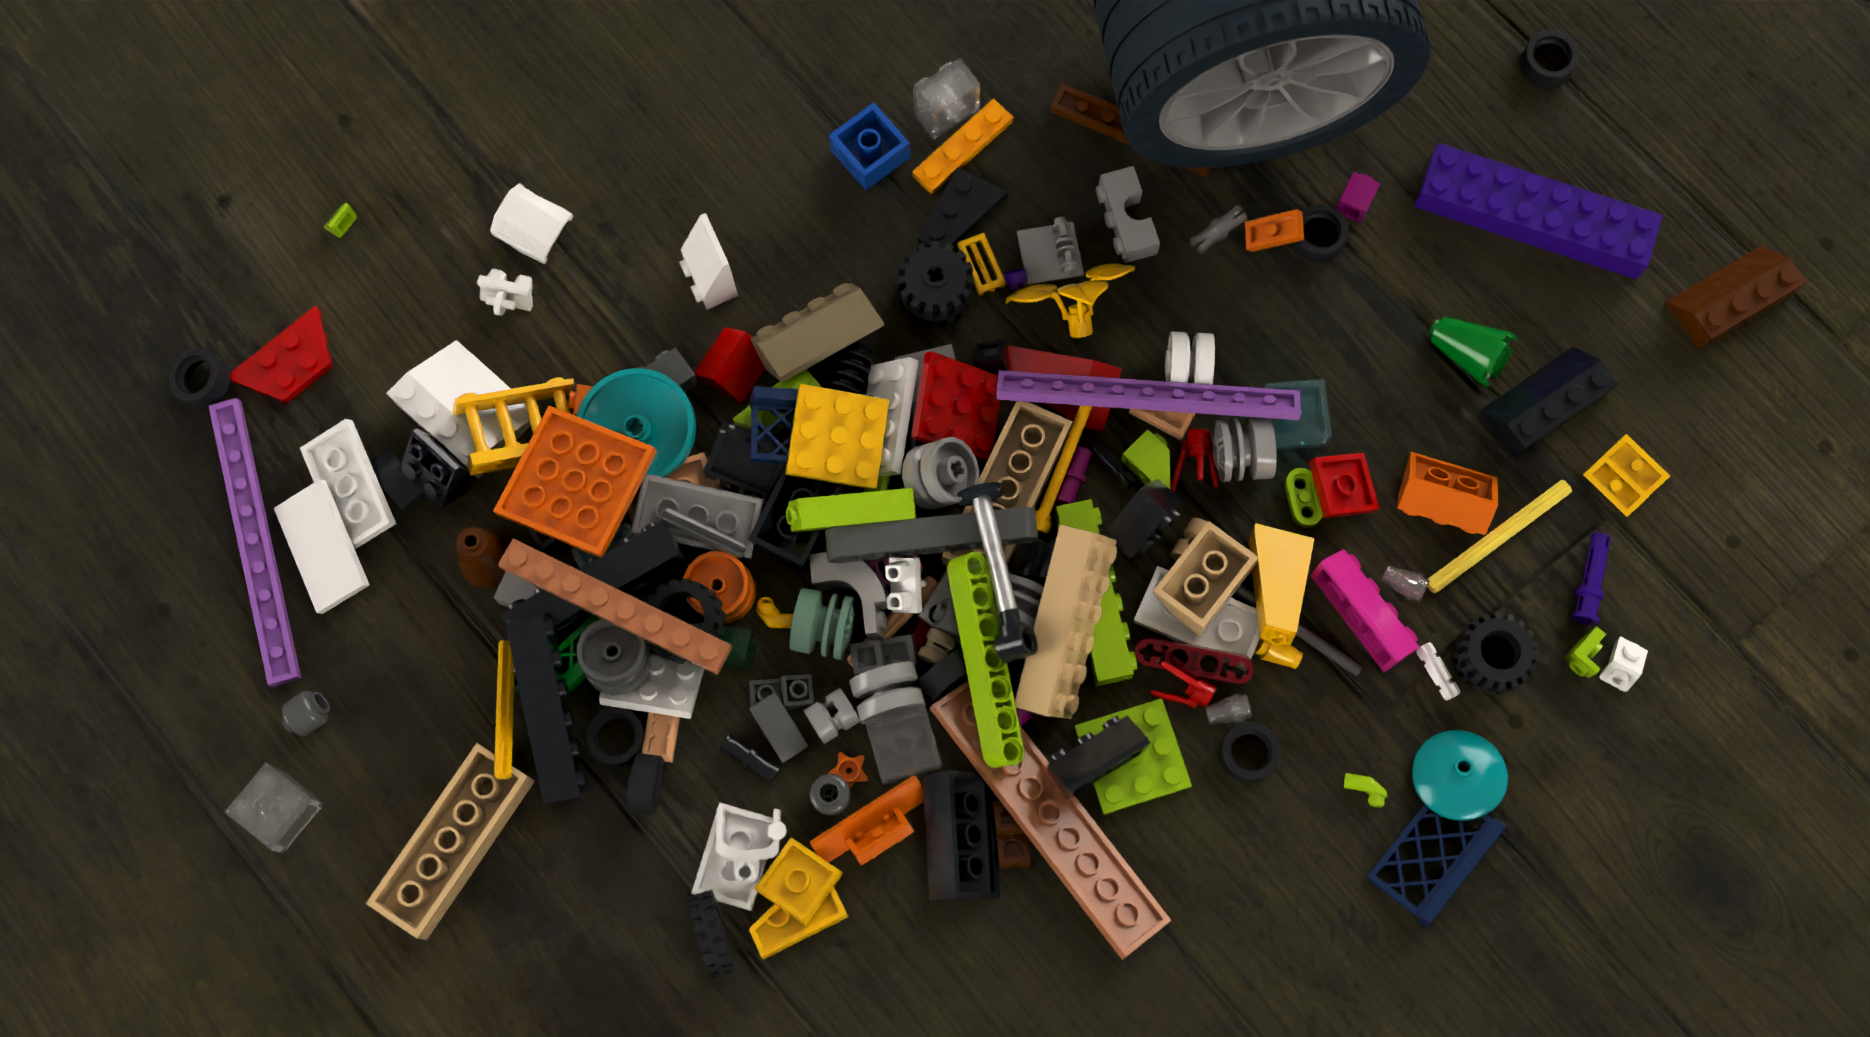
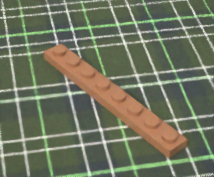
M514 538L498 563L501 569L716 675L720 672L732 649L731 644Z

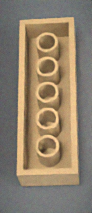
M1016 401L979 478V484L988 482L1001 483V487L998 490L1004 493L1000 498L991 501L993 510L1021 507L1035 509L1072 427V421L1032 403ZM966 506L962 514L974 513V506ZM1017 545L1002 546L1007 566ZM984 548L943 552L942 564L948 566L951 559L971 552H979L986 559Z
M1064 525L1059 526L1033 628L1038 642V651L1036 654L1026 657L1015 699V707L1044 716L1072 719V715L1076 712L1079 705V697L1077 696L1079 687L1087 673L1085 666L1087 656L1094 646L1093 632L1095 624L1099 622L1102 614L1100 606L1102 597L1109 586L1108 573L1110 565L1114 562L1117 555V547L1115 546L1117 540L1094 532Z
M478 743L471 750L366 902L368 906L417 939L427 940L535 782V780L513 766L509 779H496L494 777L495 754Z

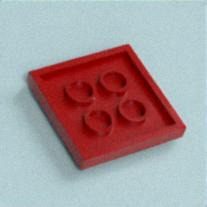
M932 351L925 353L911 438L928 444L943 438L954 437L962 440L971 448L977 461L986 463L993 450L1000 400H996L998 375Z

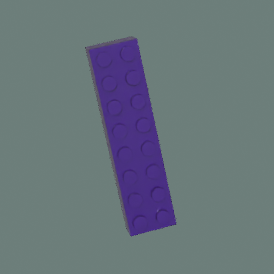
M1437 143L1429 158L1414 204L1416 208L1633 279H1637L1648 267L1663 217L1661 214L1441 143Z

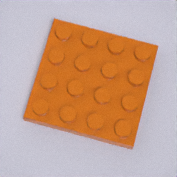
M549 405L493 512L500 517L597 557H602L613 540L657 450L653 446Z

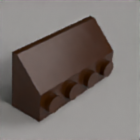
M1760 246L1666 301L1665 304L1698 350H1701L1794 295L1808 281L1791 258Z

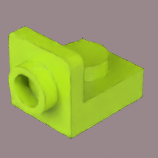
M1597 626L1587 631L1564 657L1576 674L1587 678L1596 675L1601 670L1590 660L1601 650L1603 645L1599 642L1606 636Z

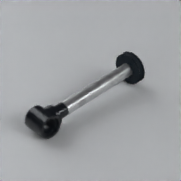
M988 482L967 487L958 492L957 496L962 497L959 505L974 506L1002 627L998 628L999 634L995 637V649L997 655L1004 663H1010L1036 654L1038 642L1032 628L1026 625L1025 622H1020L991 502L1000 498L1004 492L998 490L1001 487V483Z

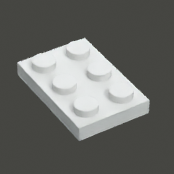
M650 653L651 667L648 676L637 689L623 695L612 696L600 693L599 696L600 705L691 719L704 668L689 662L679 664L665 659L658 654Z

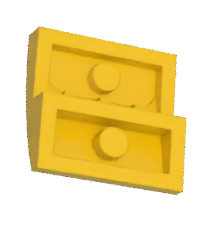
M1627 434L1583 474L1626 517L1670 477Z

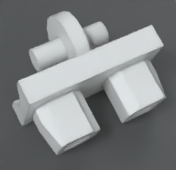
M492 269L487 276H479L477 284L480 286V300L485 301L488 305H493L495 315L502 316L506 309L515 310L517 308L531 311L533 307L531 277L519 275L515 282L507 281L506 273L497 269Z
M920 557L889 558V565L885 567L886 578L890 581L891 593L887 597V608L896 613H921V587L926 586V579H921Z

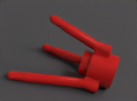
M1191 429L1187 432V440L1181 441L1180 455L1170 484L1171 491L1174 493L1187 452H1189L1190 457L1197 458V478L1200 481L1203 480L1204 457H1208L1213 487L1218 488L1219 486L1213 457L1211 433L1205 429Z
M1163 646L1162 653L1165 655L1167 649ZM1171 652L1170 658L1172 662L1176 665L1185 664V662ZM1161 662L1163 668L1188 683L1184 693L1189 695V697L1186 698L1156 690L1150 692L1152 696L1186 704L1193 709L1198 704L1203 707L1208 705L1215 692L1216 685L1210 683L1206 677L1191 674L1188 676L1167 662Z

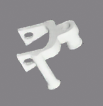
M717 808L716 851L722 857L734 859V877L740 884H752L759 878L760 860L773 858L779 853L780 840L786 835V827L781 822V810L773 809V822L768 826V835L773 839L771 845L761 849L743 850L725 844V808ZM745 866L751 869V875L748 878H744L741 875V870Z

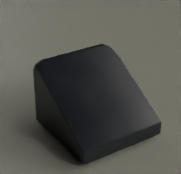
M1005 339L977 344L975 367L995 375L999 374V370L1008 371Z

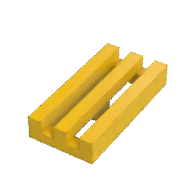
M984 233L957 243L959 251L961 250L966 255L965 263L971 262L973 268L972 276H974L973 284L978 296L984 295V292L995 291L997 287L1003 288L1006 286L1004 277ZM977 242H980L996 277L995 281H992L976 246ZM967 246H970L971 251L974 255V258L986 283L984 285L981 284V281L978 277V274L966 249Z

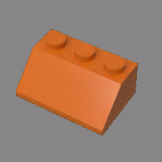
M1410 452L1398 494L1397 509L1411 516L1420 515L1430 518L1437 524H1449L1459 527L1467 533L1486 535L1498 507L1497 477Z

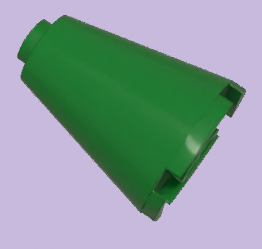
M1447 316L1443 317L1442 320L1436 319L1429 331V335L1432 336L1431 343L1486 388L1492 385L1488 382L1490 377L1492 376L1497 379L1513 351L1512 348L1508 347L1510 341H1517V335L1511 332Z

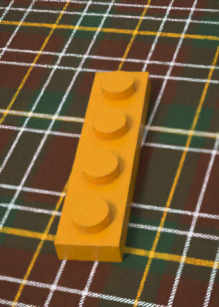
M993 98L914 169L912 177L933 195L952 178L957 168L962 169L1013 122V116Z

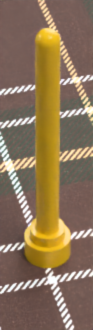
M1080 405L1038 511L1035 510L1037 531L1040 533L1049 534L1053 524L1050 522L1052 518L1050 516L1051 510L1092 406Z

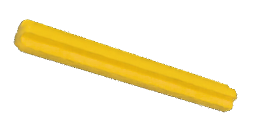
M501 640L498 647L494 777L496 779H509L512 772L514 663L509 640Z

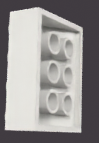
M456 340L408 371L386 394L420 427L432 435L468 468L469 456L475 451L466 414H453L455 399L465 393H476V395L511 388ZM525 403L507 406L516 440L531 426ZM496 409L478 411L487 447L491 448V450L503 448L505 442ZM484 473L474 476L479 479Z

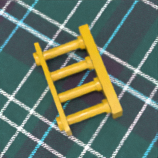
M558 377L542 384L476 395V393H465L456 398L453 414H466L475 451L470 454L467 463L470 476L516 467L529 444L517 442L507 406L525 403L534 434L541 421L537 401L554 398L557 409L570 413L566 396L573 389V378L564 380ZM495 408L505 445L503 448L491 450V448L487 447L478 411Z

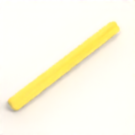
M1565 480L1557 482L1429 577L1425 582L1426 586L1434 594L1439 592L1572 492L1571 487Z

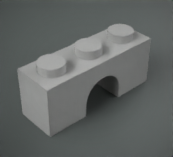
M1134 166L1100 175L1096 194L1099 203L1105 204L1107 210L1104 213L1108 229L1113 228L1115 234L1113 244L1116 254L1122 255L1124 263L1156 255L1160 241L1152 218L1135 220L1130 218L1125 212L1127 207L1140 203L1142 189Z

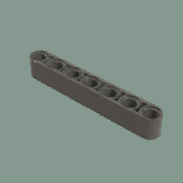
M1021 507L994 510L1002 546L1026 544L1038 540L1034 508ZM975 512L840 526L825 530L827 560L829 563H847L984 548Z

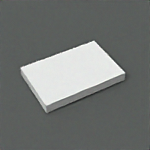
M719 803L718 808H725V844L743 850L761 849L771 845L773 839L769 837L767 830L768 826L773 822L772 817ZM716 812L692 894L696 895L712 889L717 901L752 911L758 894L754 888L763 877L768 859L760 860V873L756 882L749 885L740 884L734 877V859L722 857L716 851ZM748 866L742 868V877L748 878L751 875V869Z

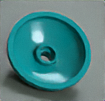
M1450 730L1429 738L1418 750L1412 766L1413 784L1422 802L1436 814L1451 820L1471 821L1486 816L1499 805L1507 789V768L1499 751L1485 738L1468 731ZM1458 765H1466L1469 771L1461 772Z

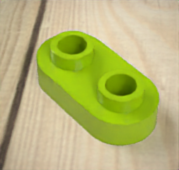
M1296 468L1288 474L1285 480V490L1294 522L1301 527L1311 528L1319 523L1323 514L1312 472L1306 468ZM1295 482H1302L1304 489L1296 488ZM1302 510H1309L1311 512V517H1304L1302 515Z

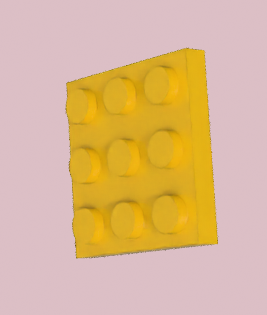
M800 384L785 475L875 490L878 482L889 400Z

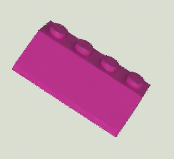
M1343 549L1321 561L1310 577L1383 673H1385L1419 648L1416 643L1418 641L1417 637L1409 627H1404L1399 621V615L1395 607L1389 602L1385 603L1379 595L1380 589L1371 578L1367 579L1360 570L1361 564L1358 559Z

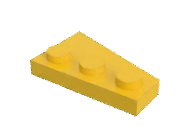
M833 887L806 926L774 904L749 928V931L761 958L764 960L848 918V915L835 887Z

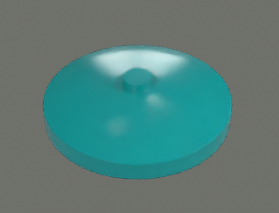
M625 369L603 378L587 393L577 413V417L655 447L657 453L646 474L664 478L670 477L686 461L695 440L696 418L687 395L672 379L650 369Z

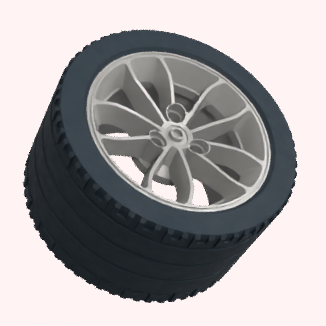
M1092 0L1126 141L1141 155L1159 163L1178 167L1203 168L1211 166L1210 168L1246 165L1291 155L1336 139L1370 122L1399 102L1417 84L1425 72L1431 56V44L1418 0Z

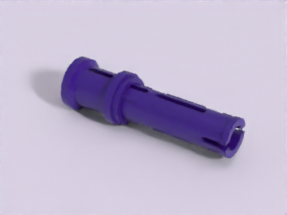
M1604 533L1591 534L1582 585L1576 589L1575 593L1578 597L1576 610L1571 614V620L1579 624L1598 625L1600 621L1597 614L1600 601L1604 599L1601 587L1611 537Z

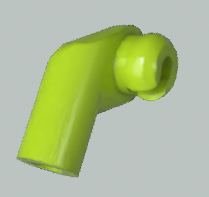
M1346 773L1344 788L1366 792L1369 795L1368 803L1370 806L1379 808L1384 806L1387 792L1372 777Z

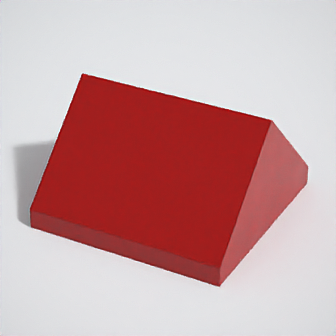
M724 327L694 371V374L699 380L742 405L766 369L750 340L752 336L746 331Z

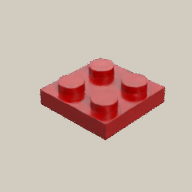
M1364 453L1315 457L1309 461L1324 518L1373 513L1379 510Z

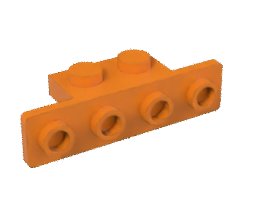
M915 775L911 776L810 841L811 846L816 854L827 862H831L851 849L862 866L914 832L904 814L924 802L922 785Z

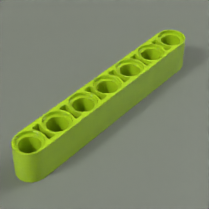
M971 552L951 559L947 566V574L982 754L986 764L992 768L1013 766L1022 761L1024 747L1008 666L997 655L994 644L995 637L999 634L998 628H1000L988 564L982 554Z

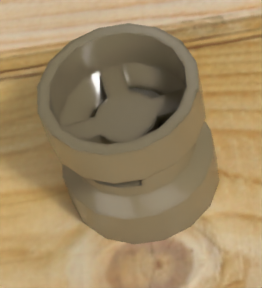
M930 628L926 635L927 642L925 646L920 648L917 656L921 660L935 665L947 656L949 651L954 649L957 640L941 630Z

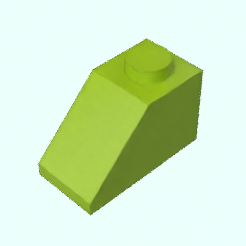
M1147 429L1123 453L1121 461L1145 485L1158 478L1171 490L1170 449L1167 448L1168 444L1162 436L1157 433L1152 434Z

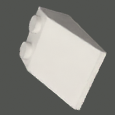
M706 213L699 216L683 244L681 252L684 260L679 261L685 277L692 276L695 285L690 287L696 301H703L707 310L738 297V293L727 258Z

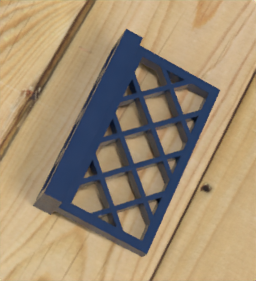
M753 387L750 396V462L787 464L789 451L785 447L790 443L791 436L781 444L770 432L781 423L792 433V425L786 418L795 413L798 389ZM758 411L771 412L777 420L766 428L758 420ZM758 429L762 432L759 436H757ZM765 436L776 446V449L770 454L757 453V443Z
M1424 804L1366 878L1418 918V922L1428 928L1503 833L1506 825L1497 818L1494 820L1488 815L1479 818L1484 824L1475 832H1464L1463 822L1458 821L1459 833L1442 834L1439 818L1445 817L1435 812L1426 814L1429 808ZM1435 818L1437 835L1419 837L1417 824L1423 819ZM1414 829L1415 837L1407 838ZM1473 837L1466 845L1465 838ZM1460 838L1462 852L1456 856H1445L1443 840ZM1438 840L1441 857L1423 858L1420 842ZM1416 842L1418 859L1400 861L1398 848L1401 844ZM1395 853L1396 861H1389ZM1446 861H1454L1447 869ZM1442 862L1443 876L1438 880L1426 881L1424 863ZM1419 864L1422 881L1403 882L1401 866ZM1397 866L1399 883L1386 884L1377 877V874L1383 867ZM1427 885H1435L1428 893ZM1405 887H1423L1424 900L1418 907H1415L1406 900ZM1394 888H1400L1401 895Z

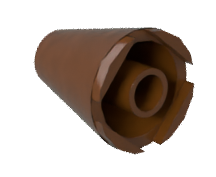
M470 527L463 530L457 538L458 567L463 577L471 584L481 588H493L500 584L505 570L501 569L498 563L511 543V538L495 529Z

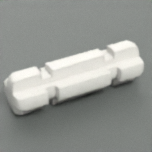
M1429 642L1420 646L1416 653L1421 661H1425L1426 664L1424 666L1435 685L1440 686L1441 690L1439 691L1443 698L1450 700L1459 695V687L1456 682L1452 683V676L1440 656L1437 657L1435 655L1437 651L1433 644Z

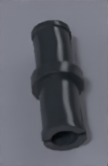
M731 733L726 737L719 749L740 762L743 769L747 770L749 768L769 783L773 782L782 768L761 755L758 748L755 746L753 748L749 747Z

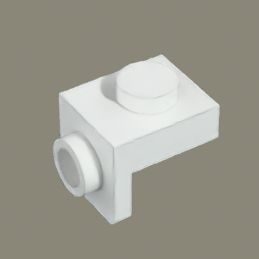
M1620 636L1614 643L1609 662L1600 673L1599 678L1627 692L1641 676L1648 650Z

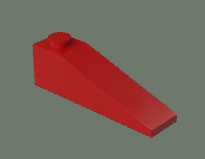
M1008 345L1006 348L1008 371L1120 378L1122 368L1090 359ZM1044 403V405L1050 409H1055L1072 422H1074L1080 405ZM1092 406L1084 428L1103 433L1111 407Z

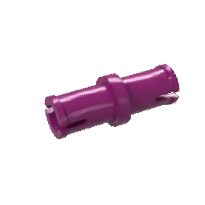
M1080 446L1076 447L1055 502L1057 504L1074 503L1080 485H1084L1086 480L1084 474L1093 455L1089 449Z

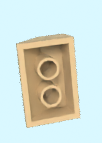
M1208 521L1153 590V593L1178 621L1201 637L1254 569L1258 556Z

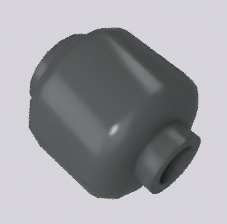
M302 691L283 705L282 724L291 733L295 732L301 736L309 735L327 722L330 710L329 703L319 692Z
M826 774L820 776L811 785L809 793L811 803L816 811L825 816L839 815L850 804V788L846 781L838 775Z

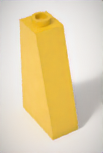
M1255 523L1248 545L1249 550L1258 556L1256 565L1252 570L1260 638L1268 640L1275 645L1290 646L1297 633L1315 538Z

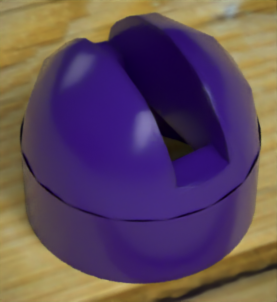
M1026 268L1011 270L1003 274L1007 287L1012 291H1018V285L1020 289H1023L1028 283Z

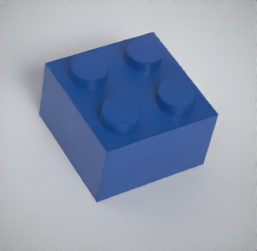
M874 102L829 135L831 151L865 191L910 159V143Z

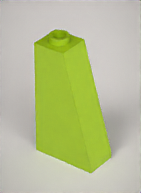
M913 488L799 498L789 501V507L786 509V520L788 525H791V532L827 530L840 526L916 519Z

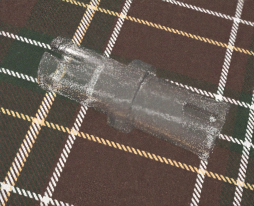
M1235 205L1233 209L1219 219L1214 218L1211 220L1210 226L1190 239L1193 247L1204 240L1196 248V251L1202 254L1218 240H1225L1229 232L1247 221L1245 212L1234 218L1243 209Z

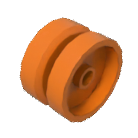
M709 551L698 556L689 564L683 579L699 582L715 592V596L723 604L721 609L726 615V621H723V623H731L741 619L751 609L756 598V582L751 571L737 557L724 551ZM720 584H723L722 588L719 590L717 587ZM685 597L688 604L704 617L700 601L693 597Z

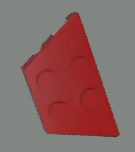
M316 305L234 369L230 373V381L234 384L251 388L260 394L269 395L287 404L330 370L333 364L331 354L328 352L327 335L323 329L321 319L323 316Z

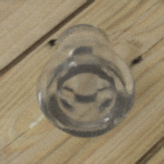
M1390 565L1387 567L1381 580L1409 601L1415 600L1418 602L1421 601L1430 580L1424 578V574L1395 568Z
M1236 693L1211 706L1205 707L1210 725L1216 723H1245V719L1253 718L1247 694L1239 695Z

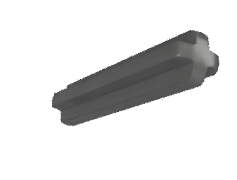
M666 508L661 516L660 521L737 558H742L747 549L746 543L671 508Z

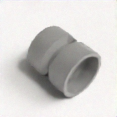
M841 688L825 696V703L822 704L817 701L803 710L823 744L839 736L841 728L847 731L861 722Z

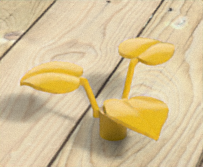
M1121 264L1099 265L1086 272V277L1091 278V281L1069 284L1057 289L1056 285L1032 284L1015 291L1005 301L1007 304L1010 301L1037 302L1053 298L1062 312L1063 320H1068L1070 337H1086L1093 334L1091 320L1093 304L1097 297L1108 289V283L1100 280L1119 278L1130 271L1134 272L1135 266ZM1059 295L1077 300V304L1069 306V311H1067Z

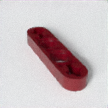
M1152 636L1142 638L1135 648L1136 659L1145 666L1165 669L1161 666L1160 662L1162 655L1152 654L1151 658L1147 659L1145 658V652L1140 651V648H1146L1147 643L1153 644V650L1160 652L1163 650L1162 645L1168 646L1165 662L1185 674L1236 684L1248 682L1254 674L1252 660L1248 656L1239 653ZM1175 649L1184 650L1188 655L1187 662L1183 665L1174 664L1170 658L1171 652ZM1206 655H1213L1218 660V667L1213 671L1204 670L1201 666V659ZM1223 657L1229 658L1227 665L1237 666L1238 661L1244 662V667L1249 669V671L1243 672L1242 677H1238L1234 669L1226 668V674H1221Z

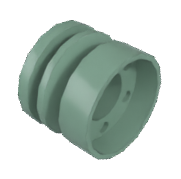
M802 588L798 595L792 620L790 651L811 654L815 643L821 642L822 657L828 656L832 644L834 645L833 658L842 660L845 650L850 644L854 628V597L845 596L840 609L838 608L839 594L834 593L828 606H824L822 591Z

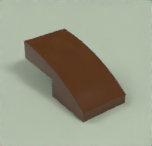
M994 801L993 809L999 868L1031 866L1027 835L1001 801Z

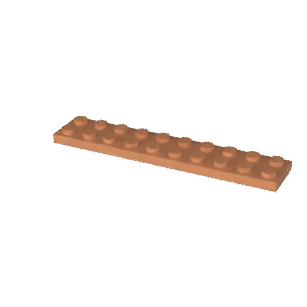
M966 681L931 706L930 710L1122 960L1172 921L1078 799L1073 796L1066 801L1047 770V766L1050 763L1020 725L1024 747L1022 761L1013 766L992 768L986 764L983 758L969 682Z

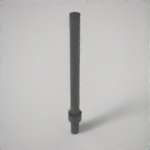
M1241 584L1235 594L1256 608L1254 592ZM1298 623L1297 637L1354 676L1360 673L1363 666Z

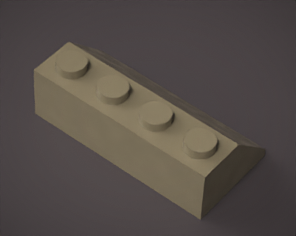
M844 283L834 288L833 293L827 297H819L810 301L807 308L799 312L793 311L786 314L780 323L761 328L757 331V335L750 340L764 368L778 380L784 382L884 326V323L863 291L852 283Z

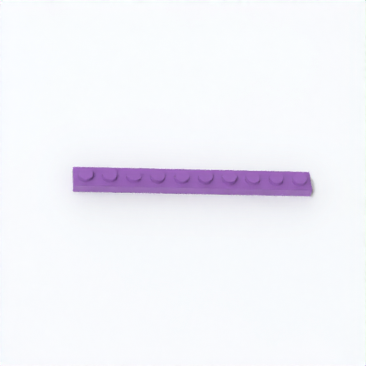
M999 370L996 400L1299 420L1301 413L1300 391L1002 370Z
M238 398L209 405L268 685L274 687L302 678L243 406Z

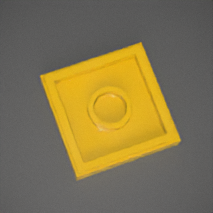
M791 837L754 889L806 926L843 873Z

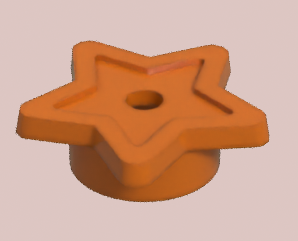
M839 752L838 764L828 774L840 776L846 781L849 788L852 787L854 782H866L868 777L861 769L865 757L860 755L850 758L844 753ZM848 768L852 769L850 774L846 772Z

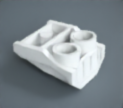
M519 183L509 190L496 211L490 232L493 236L506 242L519 252L545 264L548 252L567 221L572 220L573 215L564 208L539 197Z

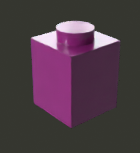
M1353 172L1336 209L1344 217L1361 224L1380 183L1374 181L1367 174Z

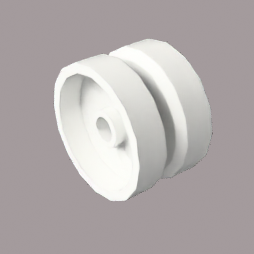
M1171 331L1165 356L1166 382L1188 383V379H1190V383L1213 385L1215 363L1214 334L1197 333L1194 336L1190 351L1188 334L1186 332Z

